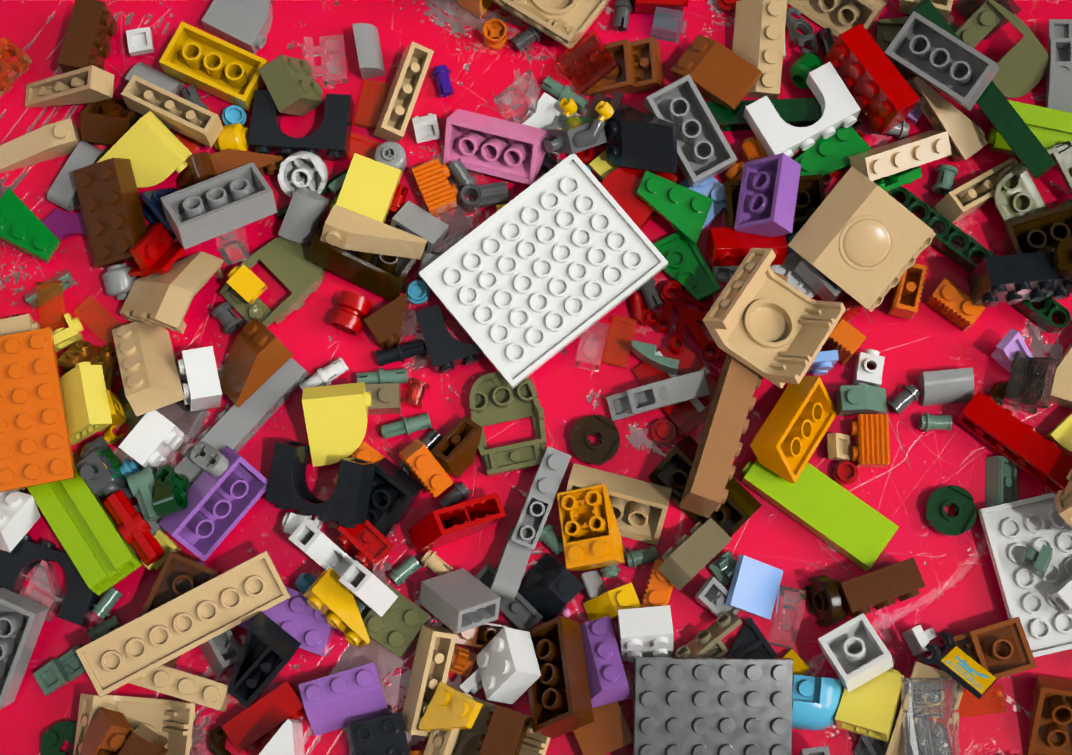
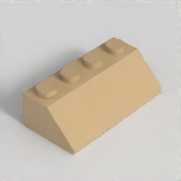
M788 0L736 1L732 52L763 73L744 98L761 99L767 95L769 99H777L780 94Z
M788 0L787 2L821 27L830 28L831 33L836 37L860 23L868 31L887 4L883 0Z
M136 321L112 330L125 396L136 417L185 399L168 330L163 331Z
M576 463L573 464L566 491L606 484L620 535L658 545L672 488Z

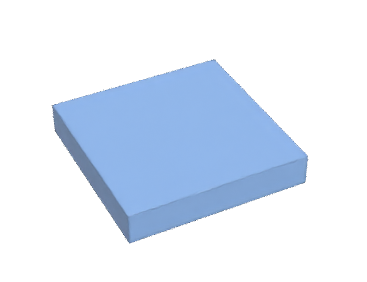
M738 555L725 604L763 619L771 620L783 570L745 555Z

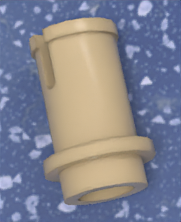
M429 550L421 559V562L424 564L423 567L427 566L438 576L452 572L454 569L436 555L437 551Z

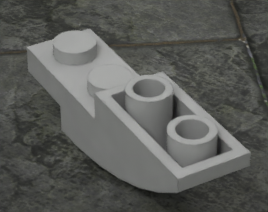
M1049 19L1047 23L1049 66L1046 72V108L1072 113V19Z
M701 370L626 390L625 392L608 396L606 399L612 421H617L711 395V390L706 372Z
M549 446L546 448L510 541L532 550L535 549L571 455Z

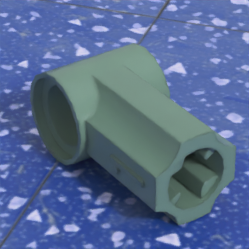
M152 467L127 476L130 490L134 497L137 498L146 522L162 518L157 515L153 507L154 478L156 473Z

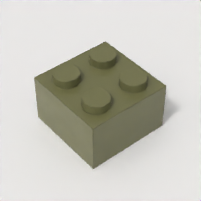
M279 55L259 69L280 113L305 116L325 102L322 96L323 90L314 80L311 74L313 72L307 61Z
M388 585L387 587L398 598L382 617L371 609L364 618L363 623L368 636L400 659H403L419 637L421 625H427L432 617Z

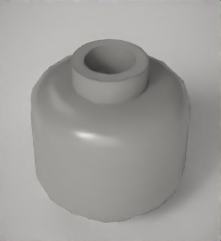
M387 141L380 144L374 154L375 161L402 170V172L405 170L407 165L406 152L399 143Z
M126 263L107 267V271L103 274V281L108 296H116L117 301L127 298L136 280V276L130 277L128 274L132 267H127Z

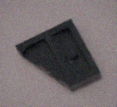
M751 617L747 619L744 628L726 658H779Z

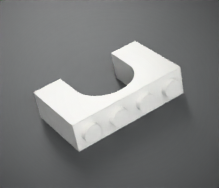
M831 62L809 72L806 80L822 110V117L813 125L807 127L789 125L779 116L767 95L745 107L743 116L768 157L784 153L791 158L794 152L800 149L805 151L812 147L816 140L831 137L840 127L848 128L856 123L861 109Z
M305 519L288 538L324 570L332 568L341 577L338 581L381 617L398 598L373 573L357 560H353L308 520Z

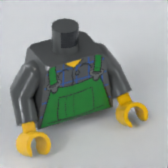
M563 98L559 103V106L564 111L563 115L559 116L557 124L548 128L549 138L545 139L543 144L548 153L575 154L607 142L604 132V121L613 115L614 110L608 102L600 101L595 107V110L599 113L598 118L571 116L578 110L577 104L572 98L569 99V102L566 98Z
M113 425L104 433L103 437H97L82 448L81 461L76 464V468L95 495L107 498L111 494L122 490L129 499L134 497L130 490L127 479L120 471L121 463L110 446H107V443L113 445L123 436V433L120 436L113 434L112 431L117 427V425Z

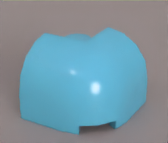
M793 674L792 729L817 731L832 726L835 723V717L843 694L841 680Z

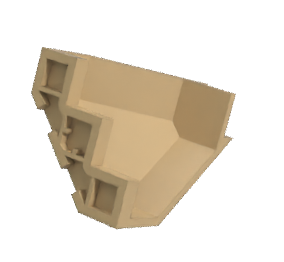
M200 251L173 263L172 269L165 274L154 273L136 279L119 314L130 322L144 323L163 331L168 328L183 334L187 326L183 319L193 297L212 276L223 280L224 274L220 268L224 259Z

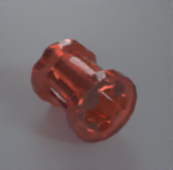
M409 378L408 382L410 385L401 402L410 407L422 409L423 404L421 402L430 385L422 380Z

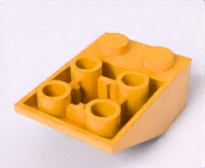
M606 484L557 493L566 569L579 572L625 563L622 539Z

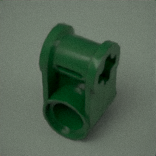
M163 465L155 474L153 498L154 510L162 518L188 507L189 478L186 475L176 473L170 465Z

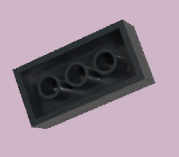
M1054 251L984 257L967 277L973 305L983 304L984 307H991L1002 302L1012 305L1022 300L1039 302L1045 298L1052 297L1055 300L1067 298L1072 292V282L1056 274L1053 261Z

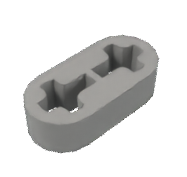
M206 442L196 445L190 454V459L213 477L222 475L229 465V460Z

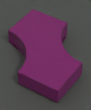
M56 208L42 221L59 241L76 235L88 237L82 212L67 213Z

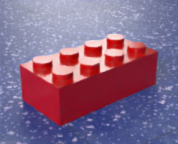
M861 23L840 34L822 60L824 64L831 62L862 113L879 135L902 123L920 100L916 92Z

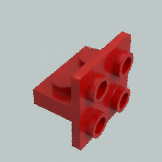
M162 222L155 223L129 250L136 264L128 274L130 277H146L154 273L165 274L172 269V264L185 255V250L180 241L175 242Z
M367 519L365 523L355 525V528H345L341 525L336 528L337 546L346 554L350 552L371 573L376 571V566L395 547Z

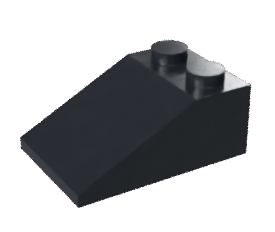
M630 107L614 111L613 115L606 119V154L608 161L622 167L666 173L677 172V125Z
M381 459L376 462L366 519L388 538L411 509L424 487L388 459Z

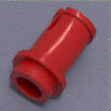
M398 184L388 214L391 216H395L403 206L409 191L404 185Z

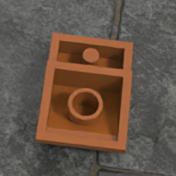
M654 37L633 42L625 39L583 49L586 93L588 96L625 95L664 88L660 43Z
M1019 617L953 637L956 646L997 679L1037 667Z

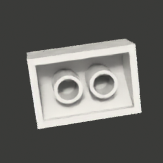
M287 719L259 755H305L303 724L299 720Z

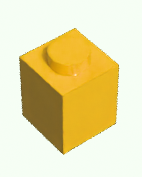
M244 264L241 267L236 266L227 276L229 278L227 283L250 305L268 288Z

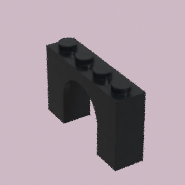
M255 90L248 145L252 152L279 154V156L284 158L299 151L312 152L319 157H326L333 161L348 158L354 111L351 95L326 94L324 118L319 129L310 136L293 138L281 131L282 113L278 111L269 90Z
M439 305L415 312L435 373L445 374L453 371L455 366L461 364L469 366L477 363L479 358L485 357L484 353L475 343H462L451 336L447 330Z
M292 440L275 441L265 501L274 503V507L278 509H295L299 515H316L320 521L333 522L334 520L340 522L339 525L345 528H355V525L366 522L376 463L355 457L341 459L335 491L327 501H323L311 493L306 482V467L310 446Z
M27 535L20 540L11 552L1 550L0 588H6L20 595L25 579L34 567L44 562H57L63 567L68 578L67 592L57 618L88 627L93 614L91 611L94 608L93 604H97L99 596L88 588L66 550H64V553L56 551V545L42 540L40 545L32 543V537Z

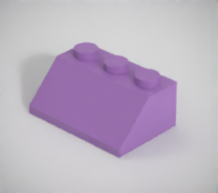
M784 153L745 162L734 230L768 237L792 233L801 165Z
M610 616L584 622L581 625L592 708L631 698Z
M375 662L298 684L304 709L314 736L348 727L351 723L390 714L379 670Z

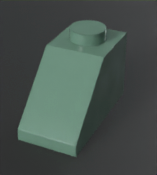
M866 384L843 385L835 391L837 416L888 413L885 388Z

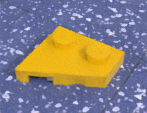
M440 682L418 729L426 732L437 729L443 731L453 730L454 728L471 729L483 704L448 684Z

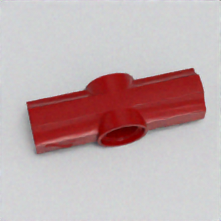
M120 490L107 497L103 502L105 508L118 524L117 529L129 545L133 546L144 564L148 566L161 559L165 551L152 534V528L149 523L144 520L143 515L139 511H136L125 493Z

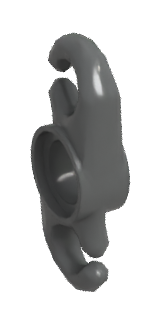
M788 8L786 25L790 38L798 43L799 47H803L805 44L812 49L802 48L801 52L803 54L812 53L816 55L819 45L814 36L813 27L803 17L800 16L796 19L791 16V14L800 16L801 12L798 9ZM797 28L801 29L806 35L800 34Z

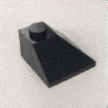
M547 553L522 578L518 592L543 616L542 620L546 623L556 618L584 589V585L568 569Z

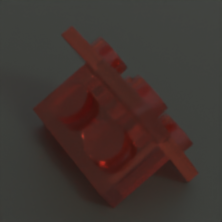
M591 30L581 38L572 50L568 49L557 58L558 63L556 64L560 73L571 81L580 95L584 94L618 66L594 30Z

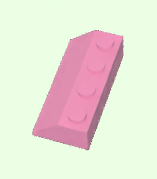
M457 109L446 121L443 163L449 165L460 158V161L468 170L532 185L537 180L546 154L543 142L548 138V131Z

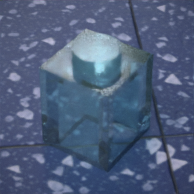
M656 6L651 37L678 43L680 35H685L687 21L683 20L684 11Z

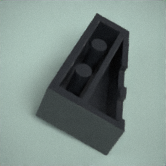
M262 611L259 612L248 627V634L241 648V655L227 690L229 694L247 708L290 661L301 645L300 642Z

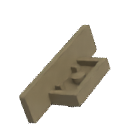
M731 610L721 614L714 623L698 632L694 639L678 648L671 657H723L729 651L722 642V639L742 624L741 619Z

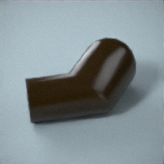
M1014 380L996 383L988 395L1002 407V400H1004L1006 394L1018 393L1020 391L1019 382Z
M215 727L209 735V752L212 755H232L225 749L226 733L222 727Z

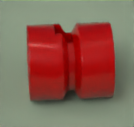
M342 291L337 303L339 309L334 310L329 324L342 332L358 336L364 324L362 317L368 315L372 303L356 293Z

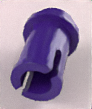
M447 65L434 67L432 77L436 79L439 97L442 98L454 94L449 77L451 71L447 68Z

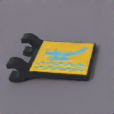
M943 629L939 635L945 639V643L940 642L937 638L934 641H930L925 647L931 651L932 656L922 651L918 659L924 664L937 665L980 699L997 681V678L956 646L952 633L947 629Z

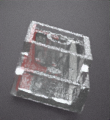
M901 678L904 755H960L957 681L953 678Z

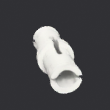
M338 357L328 366L317 369L313 376L299 383L302 391L304 388L329 386L332 384L331 381L348 371L349 368L343 359Z

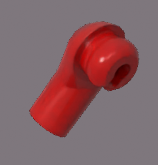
M641 294L629 296L633 319L644 326H653L658 320L656 312H651L643 307Z

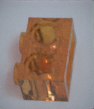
M5 36L0 40V97L12 89L14 82L20 75L28 71L32 63L27 53ZM16 56L14 61L8 62L11 57Z

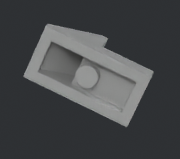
M713 576L708 578L695 595L696 602L706 607L716 617L729 610L734 614L740 611L725 604L729 591Z

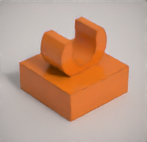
M455 645L449 671L469 678L477 661L476 656L478 654Z

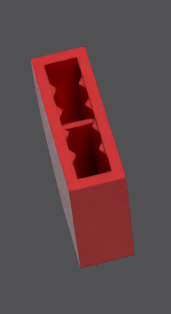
M621 166L607 175L601 184L642 231L656 213L635 195L646 170ZM647 170L678 184L679 177L673 173Z
M496 492L432 511L407 531L417 554L476 533L501 520L506 514Z

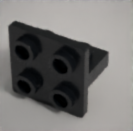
M400 712L350 724L356 755H410L403 718Z

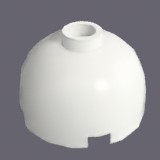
M299 151L291 154L281 163L278 182L281 189L290 198H292L294 191L302 187L321 194L328 182V170L324 161L316 154L308 151Z

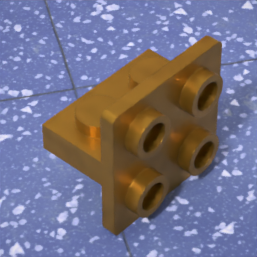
M77 341L57 360L58 365L64 366L63 375L75 368V365L80 362L102 365L106 389L111 390L114 387L118 358L115 348L111 346L100 347L91 345L88 341Z

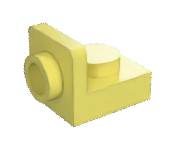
M69 313L64 314L69 327L59 328L53 332L56 352L84 339L81 334L84 328L78 317L74 318Z

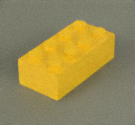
M181 21L159 63L165 74L189 85H194L204 92L250 112L253 107L255 90H262L265 85L259 69L268 64V61Z

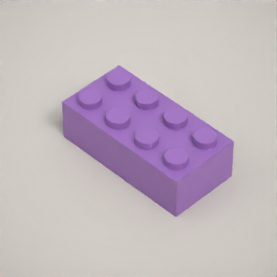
M226 446L221 451L229 460L226 471L218 477H213L204 471L188 489V507L164 517L158 523L172 537L204 562L265 493L268 487L269 480L229 446Z
M286 587L291 597L265 610L263 613L300 642V649L325 657L335 628L326 621V616L320 610L316 611L307 603L308 599L303 595L304 593ZM256 616L237 626L248 629Z

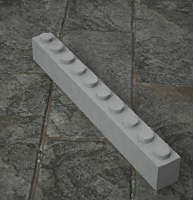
M290 358L239 408L234 404L229 410L225 409L218 416V422L201 434L200 441L196 445L206 442L219 452L226 446H229L238 453L297 390L299 383L309 377L307 371L293 358ZM193 446L183 453V459L177 466H172L176 473L184 474L189 478L188 489L204 472L203 469L190 459ZM139 503L134 505V508L142 514ZM163 518L148 522L154 536L158 530L165 531L158 524ZM130 545V547L132 548V550H133L134 553L136 554L137 558L139 559L140 556L138 555V553L136 552V550L133 548V546Z

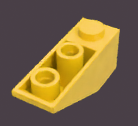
M329 568L321 573L303 595L308 599L307 603L316 611L320 610L326 616V621L332 627L339 628L351 645L358 646L359 648L369 644L370 639L353 593L338 581L341 577L332 568Z

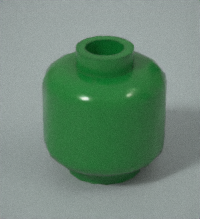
M812 53L802 54L790 67L789 73L792 83L798 88L810 89L806 83L808 74L824 65L822 59Z

